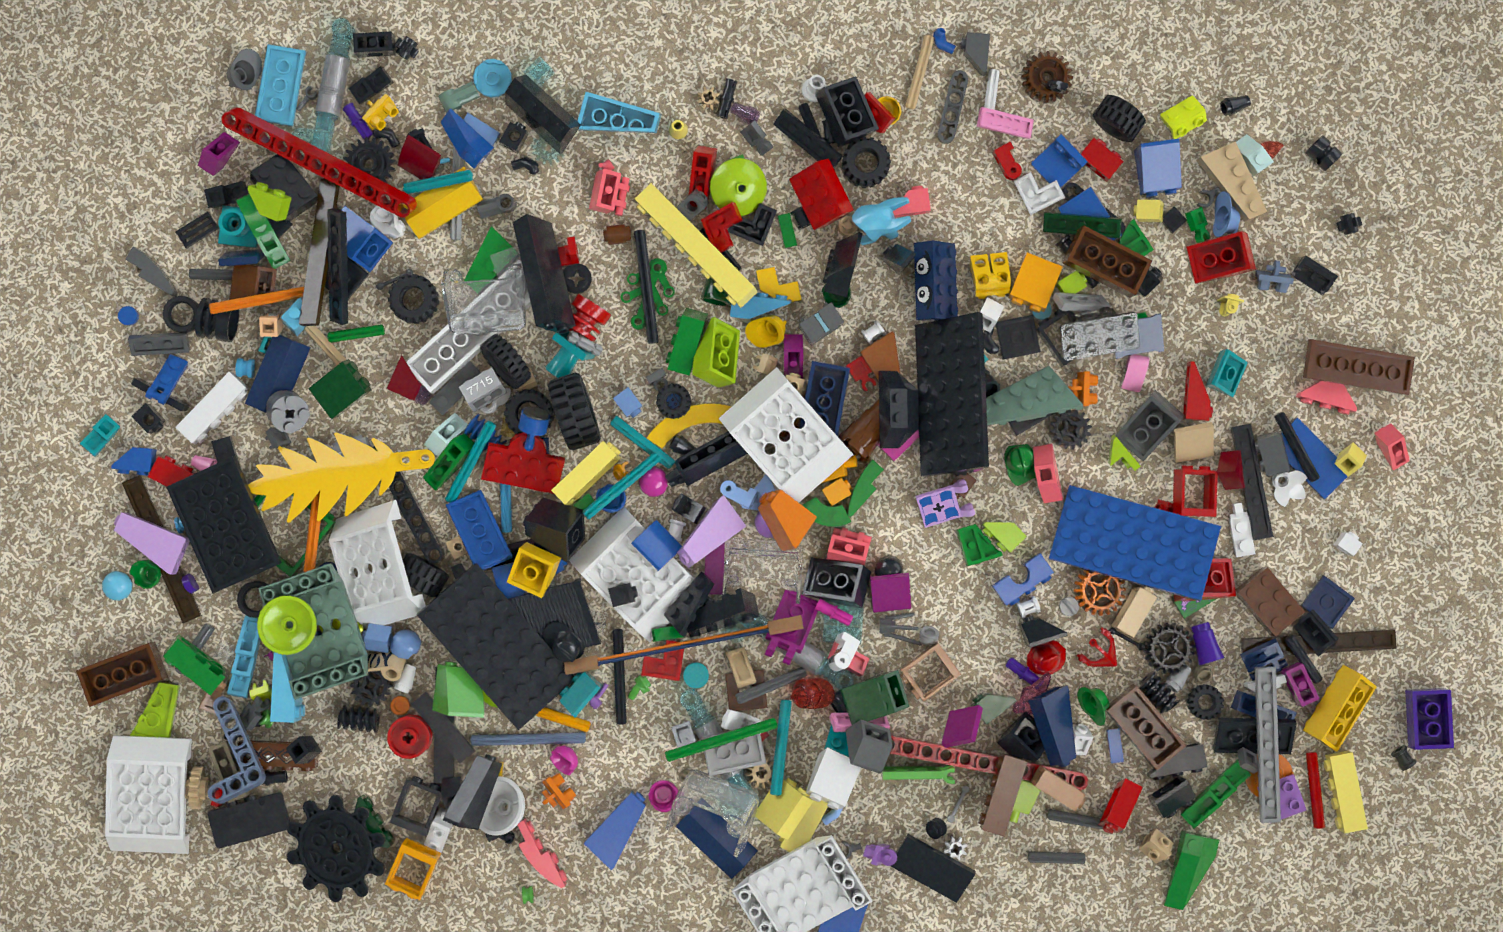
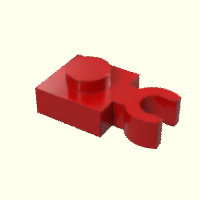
M862 356L845 366L850 368L849 374L854 382L861 381V388L864 392L868 391L865 386L866 382H870L873 387L876 386V381L868 376L872 371Z

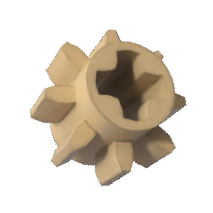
M704 87L703 93H697L701 97L697 104H703V110L706 107H710L713 111L714 104H720L716 100L720 93L715 94L714 87L711 90H707ZM712 95V100L706 102L705 97Z

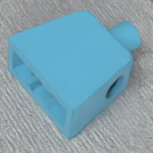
M303 297L298 298L281 316L283 324L296 336L306 327L299 325Z

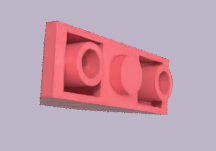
M1318 381L1296 394L1297 398H1301L1300 402L1319 403L1320 408L1328 410L1331 407L1337 408L1339 413L1346 415L1357 411L1354 401L1343 384Z
M1053 443L1033 447L1035 473L1043 503L1063 500Z

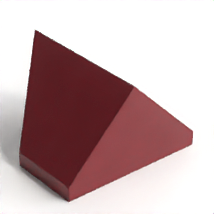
M401 354L386 389L415 401L422 383L416 379Z

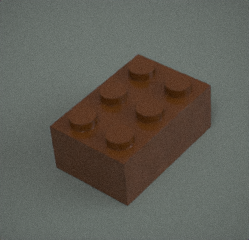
M1268 567L1259 569L1236 589L1237 597L1270 636L1276 637L1305 613Z

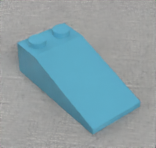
M275 652L270 722L294 723L301 720L302 716H305V705H302V698L294 699L289 683L294 678L286 655Z

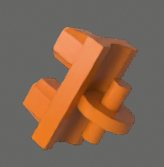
M1090 371L1077 372V379H1072V386H1068V388L1081 401L1083 407L1097 404V393H1089L1090 386H1097L1098 376L1090 374Z
M560 773L542 781L547 790L545 789L542 792L546 798L542 803L545 805L549 802L553 808L559 804L564 809L571 805L570 802L576 794L571 788H568L563 793L558 786L565 782Z

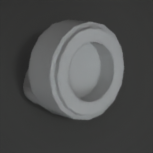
M1065 597L1060 601L1059 609L1062 614L1073 616L1079 610V603L1075 598Z
M931 626L923 627L919 635L920 643L922 645L935 644L939 639V631Z

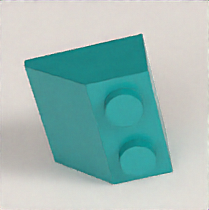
M587 671L577 673L572 679L575 683L570 688L566 686L559 694L562 697L559 702L574 717L580 713L603 686Z

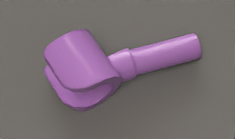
M606 683L590 700V705L593 709H597L602 704L599 698L609 686Z

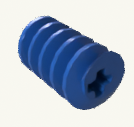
M477 414L466 426L464 433L466 435L472 433L470 436L471 440L478 438L484 426L485 419L478 421L480 414ZM495 429L484 450H487L489 442L504 445L507 440L500 442L502 435L495 437L497 431Z

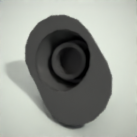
M246 48L237 54L226 73L229 87L240 88L246 91L253 88L262 72V60L256 51Z

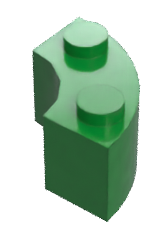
M816 497L802 504V506L817 516L814 521L817 524L836 527L851 523L843 505L828 507L822 504Z

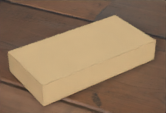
M741 647L726 652L738 689L756 683L745 648Z

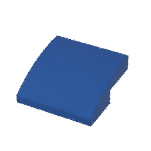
M657 520L631 543L657 571L664 567L682 547Z

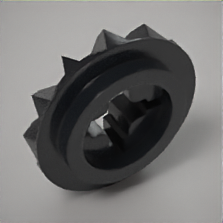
M571 264L563 270L568 292L573 294L584 293L590 287L592 282L591 272L583 264ZM578 271L579 277L585 280L578 281L577 287H575V282L568 278L575 277Z

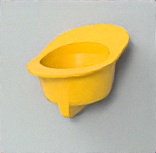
M776 315L755 319L747 324L745 329L746 337L759 348L779 344L784 339L787 321L782 320Z

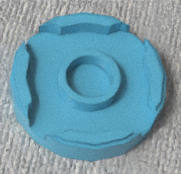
M496 59L483 61V63L476 67L473 75L477 90L482 95L490 98L505 94L512 82L509 68L502 61Z

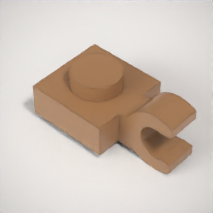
M225 680L220 683L211 696L205 692L199 704L200 709L216 715L213 704L218 697H225L221 695L227 684Z

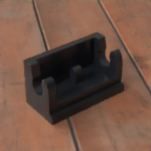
M1306 255L1301 257L1291 273L1292 277L1322 296L1325 292L1329 291L1338 278V275Z
M1314 609L1299 619L1298 623L1293 626L1318 657L1333 647L1339 640Z

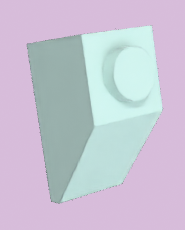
M1246 134L1236 142L1252 176H1255L1274 162L1264 147Z
M454 413L431 433L424 445L439 457L450 441L465 431L468 424Z

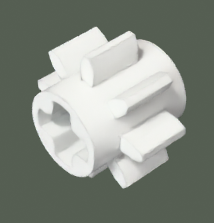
M951 836L950 842H944L948 848L943 851L944 853L950 852L949 856L951 858L957 857L960 860L962 854L967 855L964 848L968 845L966 843L961 844V837L955 840ZM954 844L960 847L957 853L951 850Z

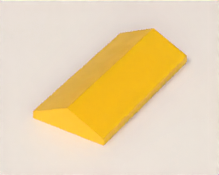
M464 166L456 172L465 171L467 169ZM473 180L426 190L414 197L417 207L411 214L405 217V220L417 238L421 239L479 203L483 198Z

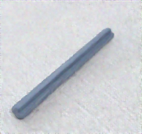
M584 732L471 736L472 746L575 744L586 742V734Z

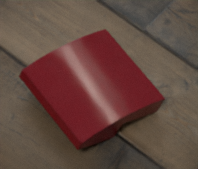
M408 135L401 149L397 166L420 180L435 176V170L440 165L441 154Z

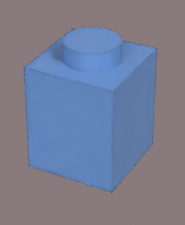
M629 387L613 398L627 418L630 416L634 418L642 412L640 409L643 407Z
M369 623L367 630H364L362 634L366 650L383 653L389 652L390 643L393 638L392 627Z

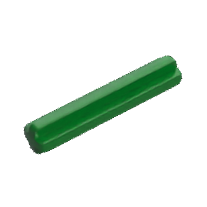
M380 324L328 332L327 337L328 341L333 343L380 336L385 334V328Z

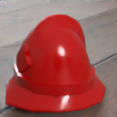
M1054 640L1032 647L1027 655V666L1036 674L1044 676L1052 675L1061 670L1066 661V649L1058 641Z

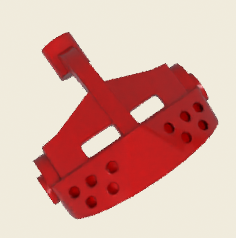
M1101 627L1100 633L1110 643L1108 653L1097 644L1095 639H1091L1089 641L1090 646L1095 647L1104 657L1097 661H1090L1082 653L1076 656L1081 663H1085L1087 666L1116 667L1117 657L1114 638L1106 628Z

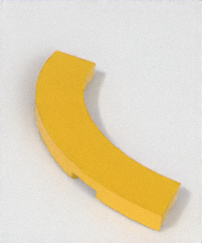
M722 404L690 406V410L685 416L679 419L665 418L651 431L647 439L663 449L676 434L686 428L705 423L722 424L719 418L731 406Z

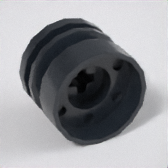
M206 297L202 298L195 319L197 337L204 338L206 336L207 339H212L215 335L218 341L232 342L238 329L240 309L211 314L209 304L219 301Z

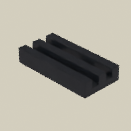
M207 211L175 231V233L187 249L218 230L219 227ZM206 218L209 219L203 224L196 227L195 229L188 232L187 234L182 235V233L186 232L187 230L202 222ZM212 224L211 228L207 229L206 231L199 234L190 241H186V239H188L192 235L196 234L200 230Z

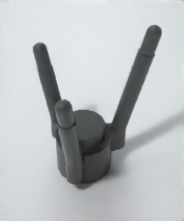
M914 613L894 616L885 615V618H880L879 633L884 634V637H892L919 646L922 645L919 641L893 634L895 629L919 630V627L895 625L896 621H892L912 617L915 615Z

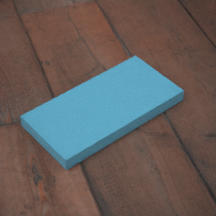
M267 44L255 116L269 123L293 126L306 56L305 50Z

